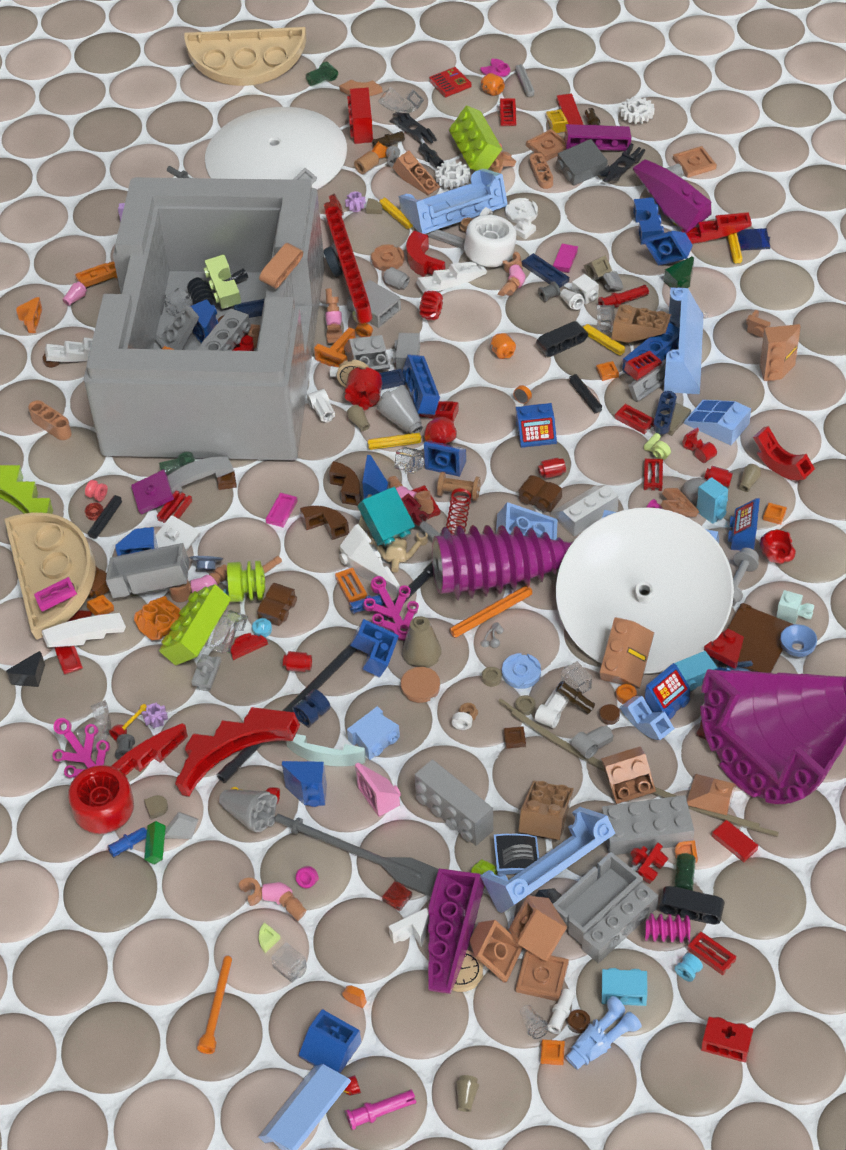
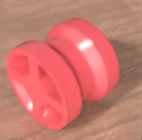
M90 480L85 488V495L89 498L94 497L96 501H102L107 494L108 487L103 483L98 484L96 480Z

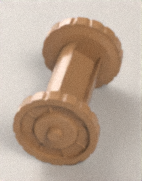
M440 472L437 495L443 496L444 491L452 492L455 489L463 488L471 493L473 501H477L480 493L481 478L476 476L474 482L446 478L445 472Z

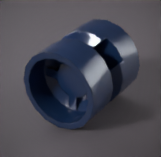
M316 689L309 692L305 696V700H300L292 708L297 719L307 727L313 725L319 719L318 716H323L331 708L328 699Z

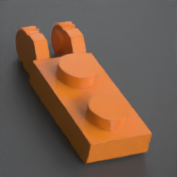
M112 261L76 273L75 276L78 282L82 283L85 287H89L113 277L117 278L115 263Z

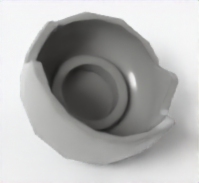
M699 477L686 481L682 489V493L693 505H697L699 486L706 482V480Z

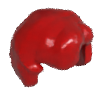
M438 417L431 420L425 430V441L443 444L454 441L457 437V430L453 421L446 417Z
M775 529L761 537L760 549L769 562L783 564L784 562L792 561L796 554V550L791 544L790 533L787 531Z

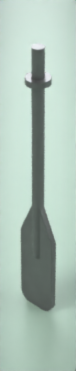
M281 814L276 815L275 821L292 828L291 832L293 834H298L300 831L377 863L398 884L431 897L438 868L411 857H382L303 824V819L299 817L293 820Z

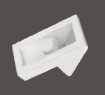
M425 908L390 925L389 934L392 942L405 941L411 935H414L422 947L428 930L429 909Z

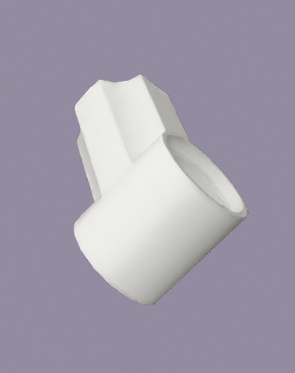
M325 389L307 394L308 404L311 409L316 411L320 420L325 423L332 421L335 417V412L329 403Z
M554 689L546 703L539 706L535 714V721L554 729L560 720L561 712L569 700Z

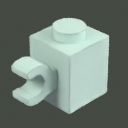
M784 590L778 604L777 618L796 624L798 616L811 619L814 605L810 603L802 605L803 595Z

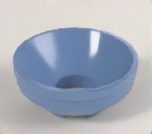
M790 625L781 633V646L785 652L792 656H807L814 651L817 645L815 632L805 625ZM801 644L803 649L795 650L792 645Z

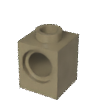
M606 255L583 265L592 280L613 271Z

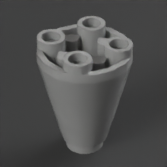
M400 385L391 392L386 391L382 394V400L377 409L383 416L408 434L419 433L423 429L410 393L404 385Z
M237 789L224 790L219 798L220 805L251 831L261 832L268 826L274 825L277 796L267 791Z

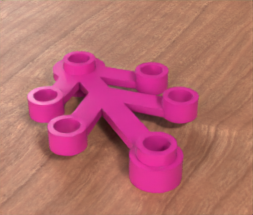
M381 576L374 577L371 580L370 588L374 593L380 594L386 607L376 604L372 598L365 599L363 607L366 611L379 613L373 615V624L394 631L395 634L399 635L398 639L404 641L414 614L418 612L419 604L415 601H410L407 604V614L404 620H402L400 612L406 598L410 596V588L406 585L399 588V596L394 605L386 590V580ZM382 615L392 618L394 623L384 620Z
M59 718L54 722L55 732L64 735L77 752L69 753L56 749L52 754L55 761L82 762L87 768L104 765L106 752L110 749L109 742L100 740L97 743L98 754L96 764L91 758L94 736L99 731L96 725L88 724L85 727L86 737L83 747L71 731L72 725L68 719ZM66 723L67 728L63 731L61 725ZM90 727H94L93 734L89 733ZM102 743L106 744L105 750H101L100 745ZM58 752L62 753V758L57 759ZM68 765L64 769V774L66 777L74 778L85 769H77L75 766ZM70 768L74 769V773L72 775L68 774V770Z

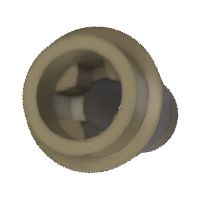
M359 405L351 406L347 410L348 419L360 428L361 431L368 430L370 424L363 408L359 407Z
M748 464L744 467L739 485L742 491L748 492L760 478V467L755 464Z
M461 1075L459 1081L456 1082L458 1110L471 1112L479 1087L476 1077Z

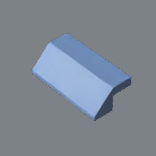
M324 1064L314 1066L258 1137L264 1143L274 1142L281 1150H298L351 1080Z

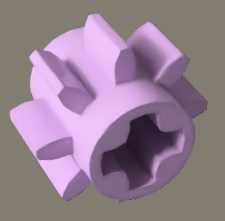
M354 191L347 195L345 204L346 207H349L350 211L359 212L364 208L366 199L362 197V193Z
M157 702L146 705V711L142 712L145 725L150 724L153 728L163 726L164 720L168 719L165 706H160Z

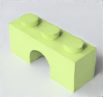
M225 255L205 260L206 267L203 268L206 278H210L208 282L211 291H215L213 295L216 303H220L222 309L240 304V293L235 280L224 281L231 277Z

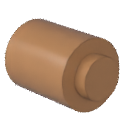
M368 151L354 161L355 169L363 175L379 164V157L375 152Z

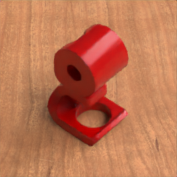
M697 427L684 436L682 444L685 449L695 451V457L699 461L706 463L717 455V449L711 442L702 443L701 439L697 441L699 432Z

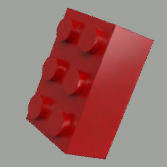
M369 87L350 89V95L347 96L351 138H354L355 144L372 143L373 129Z

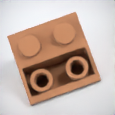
M641 746L601 758L616 804L656 792L646 754Z
M527 896L508 930L518 945L542 960L548 961L564 934L567 925L549 898Z

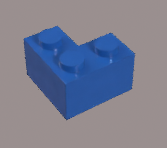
M363 619L350 645L368 654L362 669L381 677L388 667L399 635Z

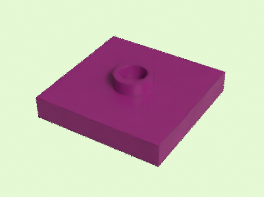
M161 470L131 485L138 511L141 515L174 500L165 470Z

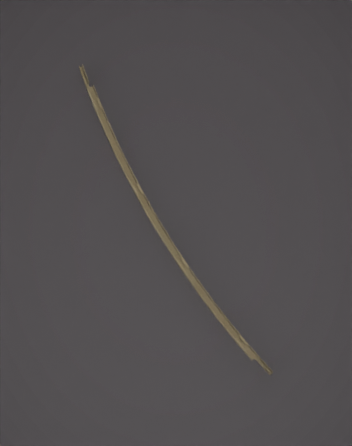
M499 699V704L510 711L511 715L569 753L604 771L602 761L594 757L585 758L571 744L538 725L503 699ZM655 787L656 792L651 793L660 798L676 796ZM688 806L690 810L722 821L728 820L731 824L776 837L779 834L777 831L759 827L760 824L729 814L723 815Z

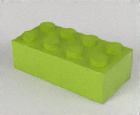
M466 105L451 125L449 132L470 169L475 171L480 169L488 170L502 151V147L482 112Z
M216 584L209 587L205 586L200 591H194L188 597L189 602L180 610L178 620L171 625L170 633L163 638L159 652L175 666L198 657L231 601V598Z

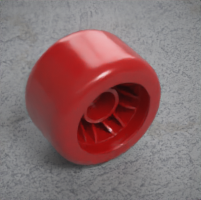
M107 765L92 766L80 772L70 784L68 790L69 805L76 823L84 830L95 834H106L118 830L130 819L134 810V798L130 783L125 774L120 770Z

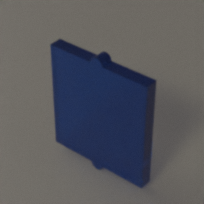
M767 228L743 229L737 232L741 251L770 249V237L768 236Z

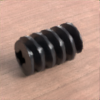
M199 277L190 280L187 284V289L193 305L207 299L216 308V301L208 282Z

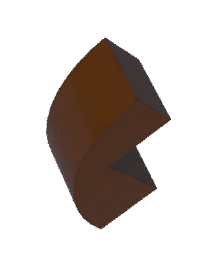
M333 461L329 471L330 484L342 486L341 497L343 504L358 506L361 502V491L357 475L348 466Z
M306 506L300 508L301 521L306 531L324 525L332 540L349 534L348 521L338 511L325 506Z

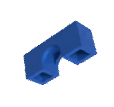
M653 197L634 199L633 214L635 222H639L638 234L641 245L645 244L644 238L664 233V227L661 226V215H658V204H655Z

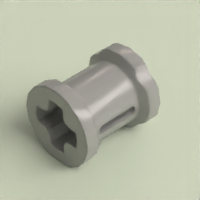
M391 146L386 150L387 164L390 167H393L400 155V149L396 146Z

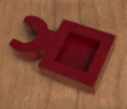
M409 493L401 498L410 517L413 518V522L417 526H420L423 521L428 519V514L419 510L421 505Z

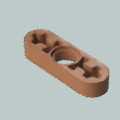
M541 153L532 154L530 156V166L539 186L543 189L551 188L553 186V175L544 155Z

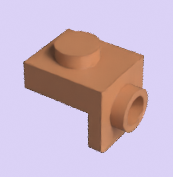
M503 152L497 156L489 168L494 172L501 173L503 166L514 167L516 160L511 157L510 153Z
M755 310L746 320L748 325L747 332L763 338L764 328L770 327L771 322L758 318L759 311Z

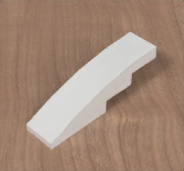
M474 262L450 264L449 269L434 271L433 276L418 277L416 283L423 293L425 291H441L470 282L485 275L487 271L483 266Z
M83 338L82 343L65 341L64 346L46 344V361H88L93 339Z
M120 613L81 618L42 630V635L47 647L84 645L86 640L104 639L106 633L124 632L126 626Z

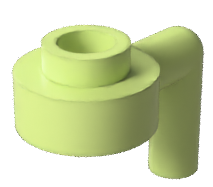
M655 433L644 445V450L653 452L657 459L665 460L671 454V449L665 442L658 441L661 436Z

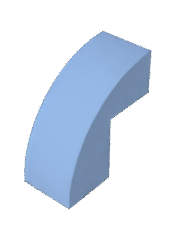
M634 696L619 707L627 719L640 732L652 739L661 740L675 729L665 712L652 713L643 696Z

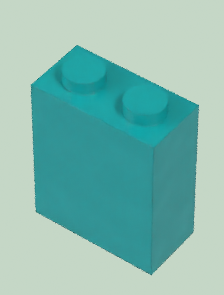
M395 486L362 500L357 506L377 546L382 544L387 546L398 537L403 539L411 535L410 531L415 527Z

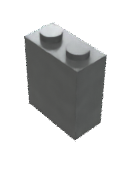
M591 139L558 153L556 161L558 169L562 170L565 178L573 186L599 175L598 173L604 171L608 164V160Z

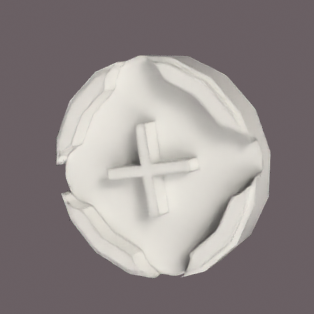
M527 198L513 199L505 207L506 217L511 222L517 224L524 217L531 219L532 222L538 216V206L534 201L531 202Z

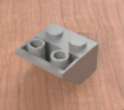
M382 335L349 339L346 343L344 350L348 362L359 360L374 370L390 369Z

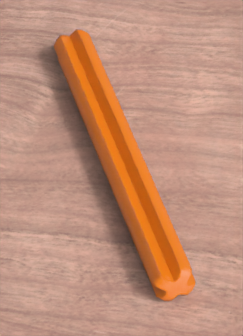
M525 585L450 627L451 635L456 638L531 596L532 589L530 586L528 588Z

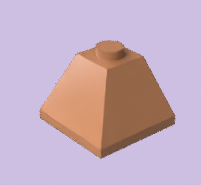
M695 774L687 798L688 806L727 815L736 784Z
M496 920L478 922L470 938L474 956L499 979L507 982L523 947L518 945L513 936Z

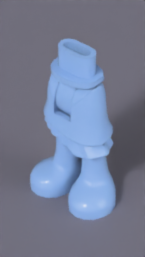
M611 996L608 999V1012L600 1021L594 1019L593 1023L589 1024L587 1029L570 1048L571 1052L565 1056L575 1069L578 1070L583 1064L588 1065L589 1062L607 1053V1049L611 1048L610 1044L625 1032H634L642 1027L639 1019L633 1013L627 1012L625 1014V1007L617 997ZM622 1017L621 1021L605 1035L604 1031Z

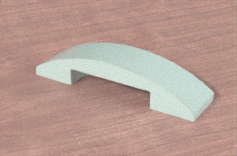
M296 734L293 741H286L287 747L298 756L308 761L324 762V765L354 766L357 763L363 764L366 761L365 748L348 744L344 745L343 750L307 743L306 736Z

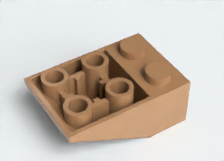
M620 305L614 320L611 340L629 343L665 334L671 314H667L664 311L657 312L647 308Z
M533 781L521 809L518 832L560 840L574 788H569L566 785L548 784L545 781Z

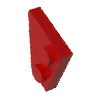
M726 629L717 639L706 644L704 651L711 657L736 669L744 637L735 631Z

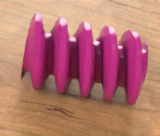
M650 913L648 919H646L645 941H648L649 936L652 935L654 942L657 941L658 936H661L662 942H665L667 936H669L672 943H674L676 937L679 938L680 943H683L685 937H687L690 943L691 924L689 916L686 915L684 920L681 921L680 915H676L673 921L671 914L667 915L666 920L663 919L662 914H659L657 920H655L653 913Z

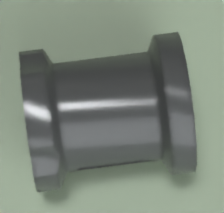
M553 281L544 288L539 287L538 294L540 299L546 302L552 296H559L560 289L558 284Z
M121 734L117 737L118 749L115 751V757L120 759L132 749V746L135 744V739L132 735Z

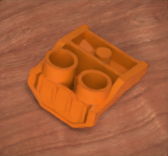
M163 596L144 605L141 610L135 613L134 621L139 631L149 639L159 640L170 633V627L178 620L181 609L170 602L166 596Z

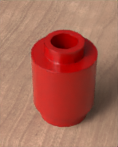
M557 457L540 461V465H538V473L544 479L561 476L562 473L566 472L563 458L559 459Z
M711 466V469L707 468L704 479L708 480L712 477L723 486L729 487L733 473L727 469Z
M288 651V654L283 657V666L286 667L287 671H311L312 655H308L306 652Z

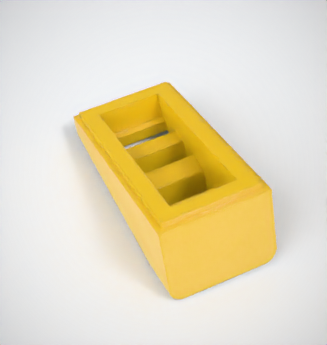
M562 110L546 111L550 128L556 133L565 132L568 122Z

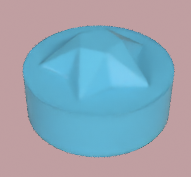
M265 618L257 619L252 624L253 634L264 637L269 636L272 632L271 622Z

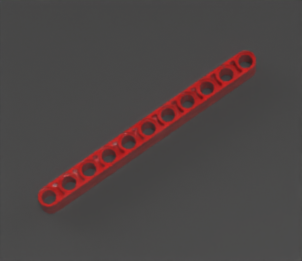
M335 206L329 207L325 210L326 219L357 321L360 323L370 322L373 318L370 303L340 209Z

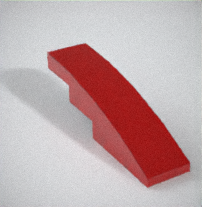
M749 212L716 215L715 221L698 222V227H694L686 235L692 244L739 232L752 226Z
M181 723L143 741L111 766L120 770L126 776L134 768L141 772L154 759L161 763L188 737L186 725Z

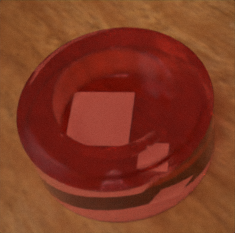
M91 503L85 508L86 517L91 521H96L103 511V506L100 503Z

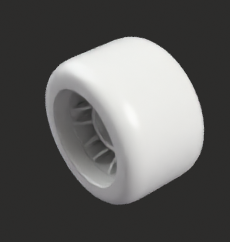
M482 215L470 221L466 230L464 250L467 257L474 263L485 267L502 266L505 260L509 262L513 256L517 234L515 227L505 218L496 215Z

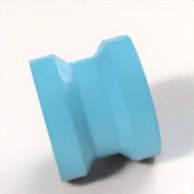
M686 953L682 957V962L675 966L676 973L688 982H692L696 977V972H700L703 969L702 962L690 953Z

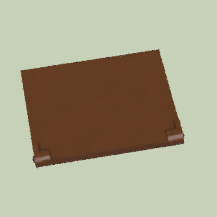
M741 603L728 629L744 637L738 662L752 661L753 665L742 668L752 672L771 673L783 651L780 640L781 633L786 627L794 624L754 609L748 604Z

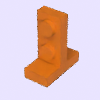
M349 327L330 348L317 344L314 347L315 360L330 367H339L341 363L347 361L344 347L349 339L356 338L355 330Z

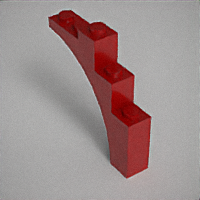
M251 707L244 718V723L222 720L214 736L192 734L185 748L189 757L186 759L184 767L175 782L182 796H190L197 783L210 769L239 750L263 742L293 741L300 727L295 713Z

